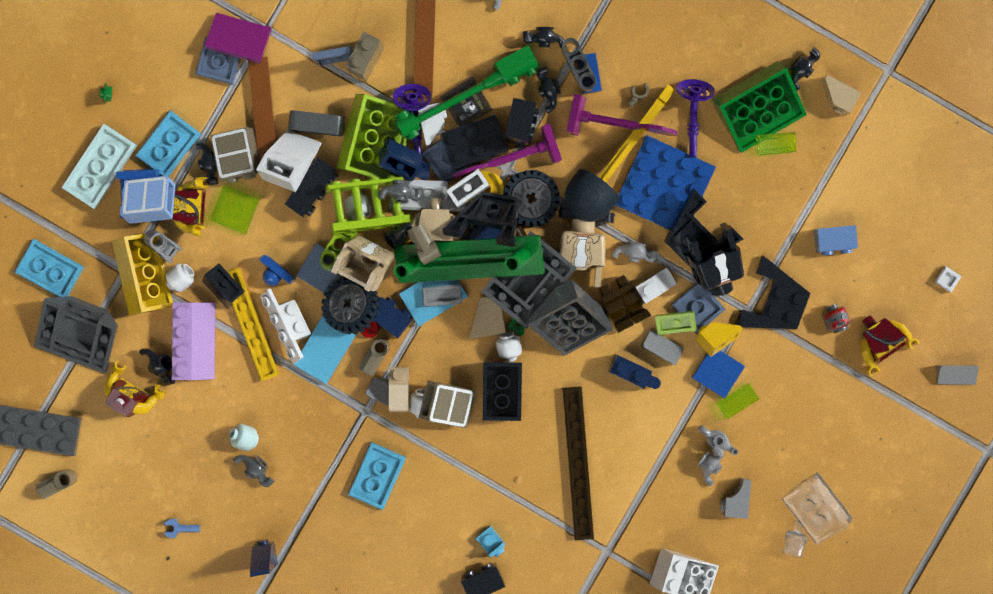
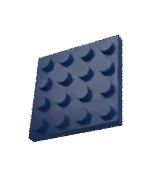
M646 135L618 195L619 200L615 206L670 230L692 188L703 196L716 167L696 157H689V154Z

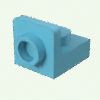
M491 525L476 537V540L486 550L490 558L493 556L498 557L505 550L503 548L505 542Z

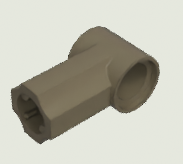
M423 223L407 231L424 265L441 256L436 243L431 240Z
M384 338L375 340L360 364L359 369L373 376L390 349L389 342ZM378 342H381L385 345L384 352H378L376 350V344Z
M71 469L63 470L36 484V491L42 499H45L75 484L77 475ZM63 474L68 477V483L63 481Z

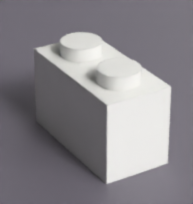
M477 169L446 191L459 208L490 187L480 170Z

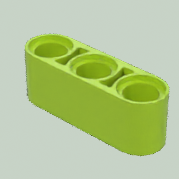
M358 232L335 234L320 256V265L324 270H332L337 256L342 251V248H336L334 243L342 241L345 244L355 238ZM330 256L334 259V262L332 264H325L324 258Z

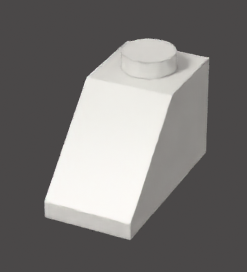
M440 102L418 110L419 115L439 105ZM446 110L421 123L427 147L432 145L444 126V118H448Z

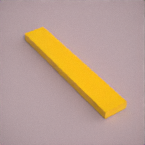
M238 267L228 271L231 277L245 291L232 305L260 380L262 382L280 375L241 269Z

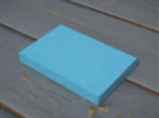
M170 110L135 156L152 169H159L161 176H170L202 134Z
M33 239L15 273L58 297H66L71 293L85 267L40 241Z
M458 280L418 282L399 295L418 326H421L456 305L424 307L422 288L457 285L460 283ZM461 286L462 300H464L468 296Z
M322 316L301 351L303 358L294 365L327 384L356 334L351 333L349 335L335 330Z
M371 442L348 495L383 510L406 457Z

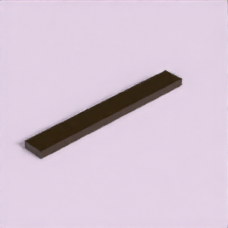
M582 386L565 387L562 389L575 541L594 539Z

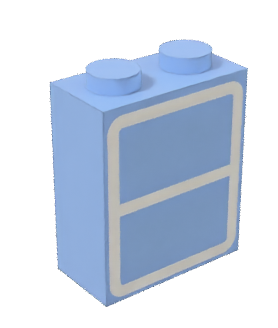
M169 176L124 181V188L121 191L122 205L120 206V215L129 224L173 218L175 183Z

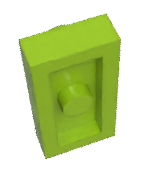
M694 311L655 316L658 335L697 330Z

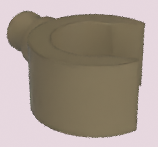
M646 83L644 84V95H637L634 85L632 86V96L628 102L629 106L633 107L638 100L644 99L648 95L649 86Z

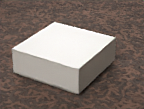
M944 266L934 280V283L946 291L952 292L962 276Z

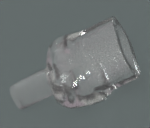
M796 520L794 531L789 530L786 532L782 553L802 558L808 539L806 535L801 533L803 521Z

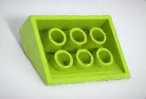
M355 94L336 168L367 177H379V179H387L389 175H397L379 166V151L388 139L404 146L407 145L408 137L403 139L394 123L396 121L394 117L405 110L397 107L395 103L366 94Z

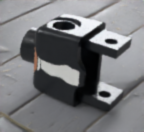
M726 223L720 224L723 240L699 248L698 241L692 235L686 236L689 249L686 255L693 277L704 290H710L714 296H723L732 292L734 289L732 282L744 276L740 247L735 244L732 228Z

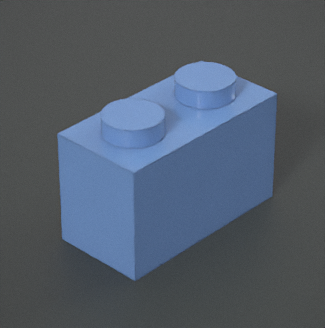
M856 225L814 230L816 252H822V256L834 255L833 251L841 250V254L853 253L852 249L858 248Z

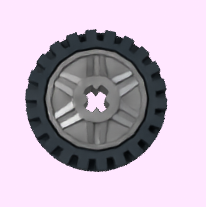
M526 170L513 176L507 183L503 195L518 198L517 224L522 226L537 227L547 223L553 218L559 207L560 195L556 183L550 176L537 170ZM531 193L535 195L534 198L537 200L532 202V204L528 203V198H526Z
M341 277L340 281L335 280L333 282L334 286L329 285L328 289L330 291H325L324 296H326V299H322L321 302L324 304V306H321V310L324 312L322 315L326 319L325 321L335 330L349 335L351 333L354 335L358 334V331L362 333L365 331V327L370 328V322L374 323L376 320L374 316L379 314L377 308H380V303H378L380 299L377 291L368 292L364 289L365 287L345 277Z

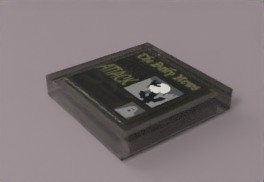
M471 77L441 95L440 98L445 102L477 85V83ZM482 91L448 108L458 127L472 123L493 110Z

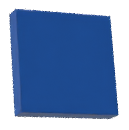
M720 350L712 357L707 353L692 378L721 397L726 398L745 366Z

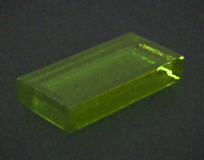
M795 132L757 135L758 156L796 152Z
M747 383L716 404L728 420L760 399L750 383Z

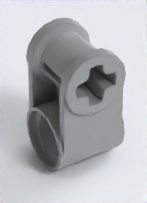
M149 230L144 236L145 243L170 264L173 262L172 259L176 253L182 250L178 244L156 230ZM155 236H158V241L155 244H153V238Z

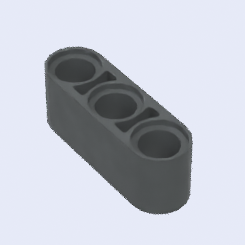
M567 38L562 43V54L580 90L591 92L596 85L593 71L578 41L574 38ZM573 44L576 50L574 52H567L565 46ZM576 61H581L584 64V68L577 70L573 64ZM589 78L593 84L590 87H585L582 84V80Z
M290 110L288 130L343 136L345 117Z

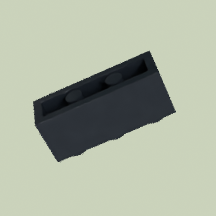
M317 157L305 174L297 191L290 195L285 205L303 218L311 217L316 210L315 204L317 201H322L327 194L325 191L326 186L338 179L336 175L338 171Z

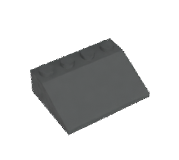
M572 279L556 287L526 322L532 330L563 356L613 330L607 312Z

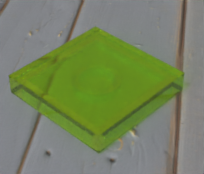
M223 185L210 221L247 234L260 199Z

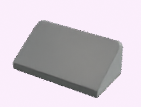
M651 329L641 345L673 365L677 364L684 349L667 338L658 335V333Z
M937 365V384L976 385L979 366Z
M374 376L365 395L389 406V383Z

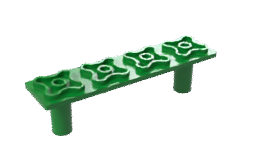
M540 235L516 236L515 247L498 245L496 238L435 242L441 256L425 265L421 262L414 244L398 245L394 249L396 260L394 275L398 278L399 283L491 278L493 276L539 275L545 273Z

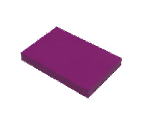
M216 13L204 46L205 49L261 64L272 28Z

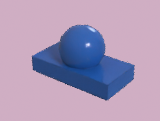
M263 255L260 258V261L269 267L263 273V281L267 285L275 286L280 283L281 278L289 284L296 280V277L268 255Z

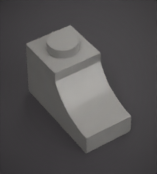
M740 478L737 489L728 496L724 495L723 500H720L722 515L725 517L748 519L751 480L749 478Z

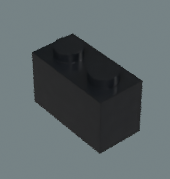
M486 563L481 566V570L476 572L474 570L468 571L461 578L466 594H491L505 588V582L497 563Z

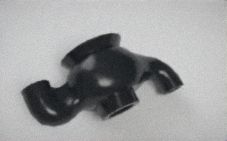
M536 27L537 31L534 34H530L529 31H523V40L527 44L536 42L541 48H549L550 44L558 42L562 49L564 39L553 31L554 27Z
M815 47L810 50L809 57L800 55L790 67L793 70L791 79L797 91L800 89L798 80L803 77L808 78L814 71L812 68L813 64L820 58V52Z
M543 66L537 70V77L541 81V86L538 89L541 97H546L550 103L548 107H545L548 114L556 108L558 94H561V90L556 77L554 79L547 76V73H549L546 66Z
M202 142L196 143V148L203 150L202 157L198 160L200 170H204L206 173V182L208 185L219 184L218 178L214 176V173L217 171L214 153L207 144Z
M408 222L404 226H393L387 233L383 234L386 243L393 249L401 245L406 240L407 231L412 228V225Z
M148 348L140 349L139 353L142 356L147 355L149 357V372L159 376L165 385L174 384L175 380H172V377L167 375L172 369L171 358L166 354L159 355Z

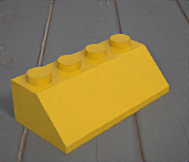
M145 234L126 236L112 241L129 316L173 306L171 291L166 285V270L163 258L145 243ZM155 236L153 238V244H155L158 241V236Z

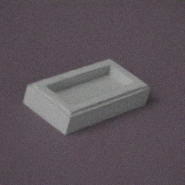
M460 284L422 288L424 307L462 303Z

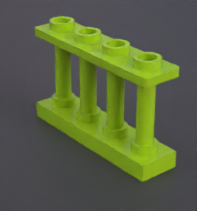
M389 175L387 179L371 177L368 178V181L361 182L360 179L349 180V183L343 184L340 181L330 182L326 186L325 191L326 193H333L337 219L331 226L332 235L392 228L393 226H404L406 223H410V215H404L401 211L400 203L395 202L393 197L394 214L390 217L383 215L381 200L378 199L379 187L392 185L391 181L404 180V178L398 177V175ZM371 188L375 212L373 219H366L363 216L360 189ZM352 190L356 218H354V221L347 222L344 219L340 192Z

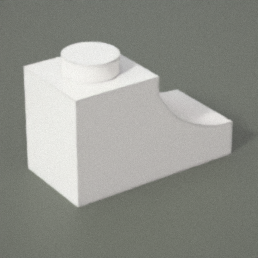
M665 268L635 286V289L640 295L643 304H646L677 283L668 268Z

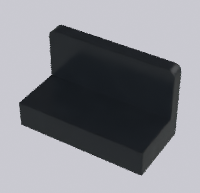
M220 263L207 272L202 279L206 287L227 309L245 292Z

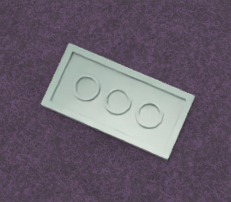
M103 124L62 188L93 209H96L116 179V172L122 170L137 145L106 124Z

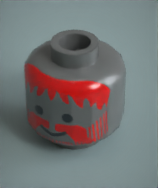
M837 304L826 307L827 311L823 313L822 317L827 330L838 333L848 329L847 326L850 324V319L846 308L843 306L838 307Z

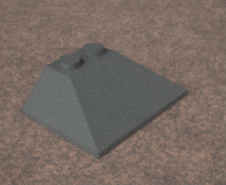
M530 231L527 236L535 234L532 231ZM542 239L544 274L507 277L493 276L481 291L526 329L529 327L526 323L550 293L556 287L566 282L576 269L574 265Z
M73 296L45 298L34 347L105 374L108 369L118 325L107 309Z

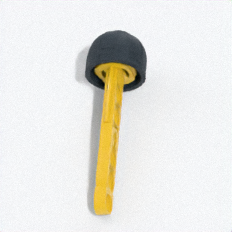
M668 84L639 123L651 124L675 92V89ZM638 129L631 132L599 177L584 169H579L565 190V204L574 217L582 221L594 222L608 215L618 202L619 196L607 184V181L645 130Z

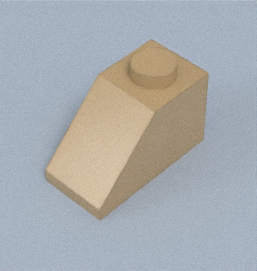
M829 75L824 76L822 84L829 106L834 108L833 111L841 116L850 114L861 92Z
M390 367L389 412H408L410 385L408 367Z

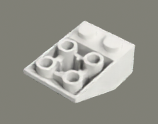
M287 130L264 154L256 170L263 180L296 192L322 143Z
M661 548L650 585L661 592L670 594H710L719 566Z

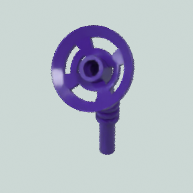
M688 79L679 82L676 91L681 97L690 100L689 124H687V127H689L687 128V131H689L687 133L689 135V157H697V135H699V132H697L699 131V128H697L699 127L697 123L698 102L711 99L715 94V89L705 81Z
M406 84L394 91L393 102L397 107L408 110L409 113L412 112L416 117L417 110L425 108L431 102V93L422 85ZM416 91V93H408L407 95L404 92ZM422 94L426 96V101H424ZM419 133L411 141H413L414 151L422 154L420 141L422 137H420L421 133Z

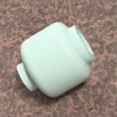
M237 424L230 430L229 439L234 448L249 451L256 447L259 435L254 427Z

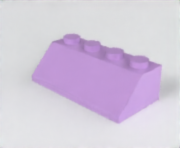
M173 303L172 380L215 379L216 303Z

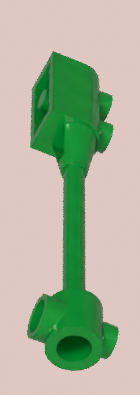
M529 45L495 62L493 65L495 72L484 78L481 83L416 117L412 112L409 113L408 110L397 114L394 117L396 120L394 123L402 138L408 137L411 140L419 135L417 131L421 130L420 123L484 89L509 84L511 87L520 82L519 77L525 75L528 78L537 73L535 69L538 68V63Z

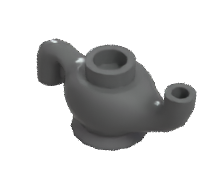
M393 180L391 181L392 185L382 188L378 195V199H385V195L389 194L394 198L395 202L399 203L405 202L407 198L419 201L422 197V189L412 191L409 181Z
M238 455L233 459L236 464L244 462L246 467L245 474L250 479L257 478L263 487H269L275 482L270 476L266 477V469H269V467L259 456L255 455V458L246 455Z

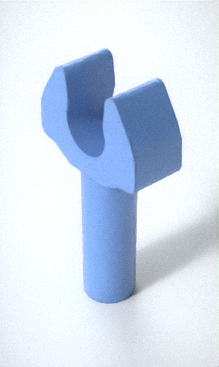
M171 518L164 522V525H172L174 527V531L164 532V535L169 538L177 537L179 532H200V525L179 524L177 518Z

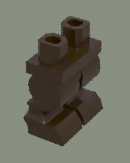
M624 275L615 279L619 287L615 292H612L608 283L599 288L602 296L601 301L610 319L614 322L617 334L651 316L649 311L643 308V301L633 283H629ZM625 308L630 312L631 319L626 316Z

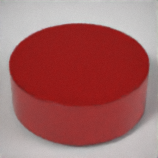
M376 321L374 323L370 322V328H364L365 331L361 333L364 337L373 338L379 333V324Z

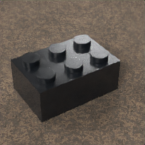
M513 98L505 135L506 143L527 147L528 142L532 143L535 127L531 126L536 124L539 108H536V102Z
M496 114L443 132L440 135L453 173L505 155L509 151Z
M484 361L482 420L521 421L522 362Z

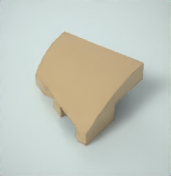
M488 297L480 298L469 338L474 339L506 333L501 308Z

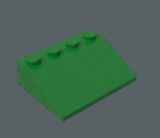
M778 61L711 99L721 121L740 153L807 115L787 67Z

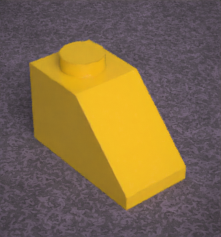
M713 322L709 326L704 325L698 330L699 334L696 341L712 357L739 338L743 328L739 325Z

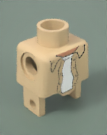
M572 219V230L564 231L560 235L558 253L574 265L576 270L586 271L588 267L595 266L594 287H601L602 267L605 266V236L594 233L595 221L586 222Z
M356 236L344 244L331 272L334 274L338 273L365 287L364 289L368 292L376 291L387 275L394 259V254L379 244L373 243L362 236Z

